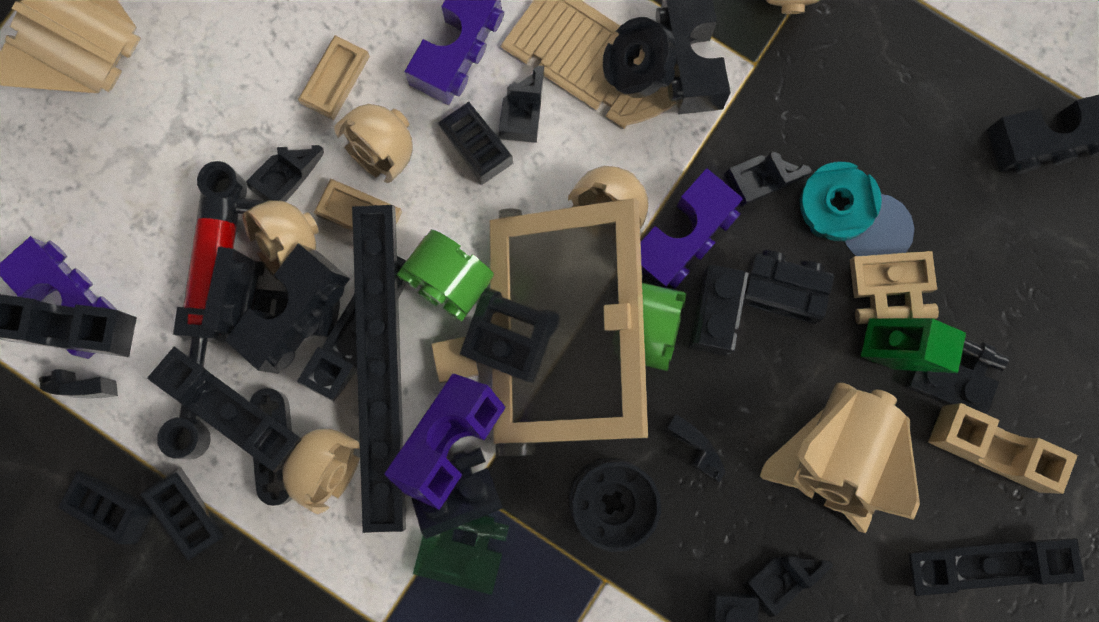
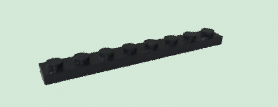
M393 205L353 206L362 533L403 532L406 530L405 494L384 475L403 447L398 276L396 275L398 273L396 211Z

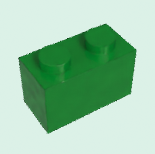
M869 318L861 357L894 370L958 373L966 332L933 318Z

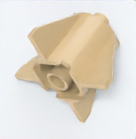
M118 0L15 1L12 9L17 12L10 27L18 32L16 36L6 35V42L0 51V85L86 93H100L104 89L109 92L113 89L122 73V70L116 68L122 55L130 58L141 37L134 34L137 27Z
M836 383L825 408L766 461L760 477L764 480L797 488L811 499L815 492L827 499L824 506L844 513L855 528L863 533L867 532L875 510L914 520L920 505L910 434V419L895 406L897 399L892 394L878 389L873 390L872 393L856 390L845 383Z

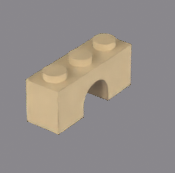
M962 403L942 406L928 443L1039 493H1064L1078 455L1040 438H1027L997 427L1000 420Z

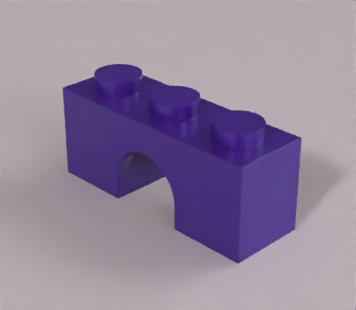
M445 0L441 6L445 23L457 28L461 34L455 42L446 46H438L422 39L404 71L409 86L447 105H450L455 95L459 97L467 85L469 76L466 74L472 63L478 64L485 53L487 46L485 40L490 31L496 32L501 25L504 17L501 0Z
M706 168L681 196L676 206L690 219L692 224L691 234L684 238H672L655 226L640 242L642 277L651 285L664 288L670 285L676 289L690 273L685 267L694 256L701 260L716 243L711 239V236L719 227L726 232L740 216L741 213L736 208L743 198Z
M30 236L0 262V277L18 297L42 301L48 294L58 291L62 300L61 306L75 307V304L117 310L103 296L99 298L95 296L89 289L93 286L90 279L77 268L72 270L64 262L68 257L66 253L51 240L44 243ZM66 349L71 355L89 359L95 354Z
M452 373L384 475L404 494L440 510L462 476L446 458L449 449L456 441L463 437L473 436L485 440L506 407L488 385Z

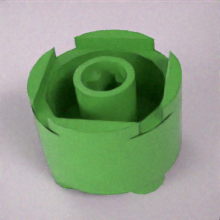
M431 229L423 237L396 275L415 289L418 285L421 286L417 293L437 307L438 304L445 303L443 309L462 322L490 284L494 273L473 254L469 256L459 249L461 245L454 240Z
M642 283L645 366L668 371L669 361L672 359L680 327L681 309L684 308L686 292ZM616 330L613 345H616L614 353L616 355H620V330Z

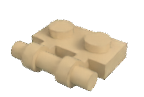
M932 251L855 256L850 259L854 298L870 297L871 304L870 308L856 309L855 319L857 324H868L869 318H938L939 310L937 304H923L922 293H930L937 290ZM905 294V306L888 307L887 296Z

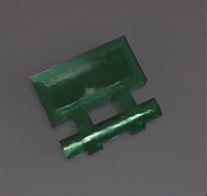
M485 515L482 518L445 531L440 536H433L426 540L423 536L413 574L492 595L503 553L487 548L490 538L506 542L509 525L494 522L495 517ZM455 529L478 534L475 546L452 540Z

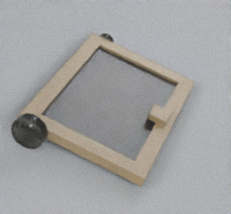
M631 198L522 215V210L509 208L499 210V219L490 220V270L494 273V277L491 279V289L501 292L504 298L541 312L544 309L556 312L560 318L557 330L549 339L534 383L523 381L492 368L493 392L506 407L493 426L495 456L536 455L535 443L648 438L639 201ZM498 312L494 313L491 319V323L530 338L535 327Z

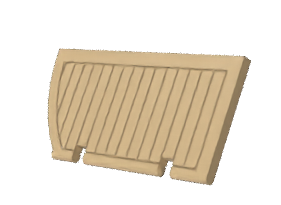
M534 0L501 45L502 49L525 64L533 56L540 60L539 65L544 66V76L593 109L597 110L602 102L610 106L611 109L606 114V117L623 129L627 125L640 123L656 117L676 105V101H670L668 86L661 87L658 91L647 97L632 98L617 91L614 86L608 83L603 72V55L607 44L613 45L614 40L619 35L615 31L620 25L582 0ZM640 50L639 57L634 59V64L639 65L643 61L645 56L643 50Z

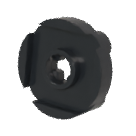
M647 17L633 18L622 24L615 31L619 35L614 40L613 45L608 43L603 55V72L608 83L614 86L617 91L632 98L647 97L658 91L661 87L669 86L675 77L674 66L677 58V47L672 31ZM640 50H643L645 53L643 61L639 65L634 64V59L638 58Z

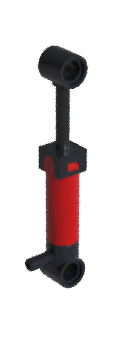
M213 161L204 165L197 177V186L201 194L183 307H177L173 335L191 340L188 356L202 367H204L207 342L225 343L226 339L224 335L201 327L218 247L234 249L239 214H243L258 204L267 202L245 199L247 194L245 180L229 164L222 161ZM229 178L228 187L222 192H216L217 184L221 180ZM182 404L179 418L175 417L165 422L157 435V444L161 452L173 459H196L208 450L211 442L207 426L200 422V420H197L196 414ZM187 428L191 434V441L187 448L182 449L178 444V437L181 431Z

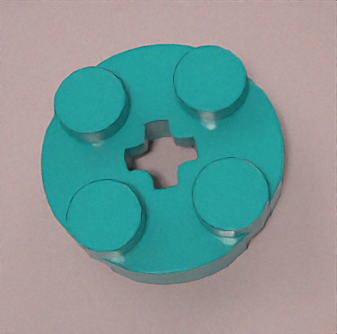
M833 162L820 167L806 181L800 194V210L804 221L815 236L833 241H847L860 236L873 224L880 212L882 197L876 180L870 174L866 175L863 171L856 169L857 165L849 162ZM836 192H840L842 198H849L850 204L844 207V211L838 210L830 202L835 198Z

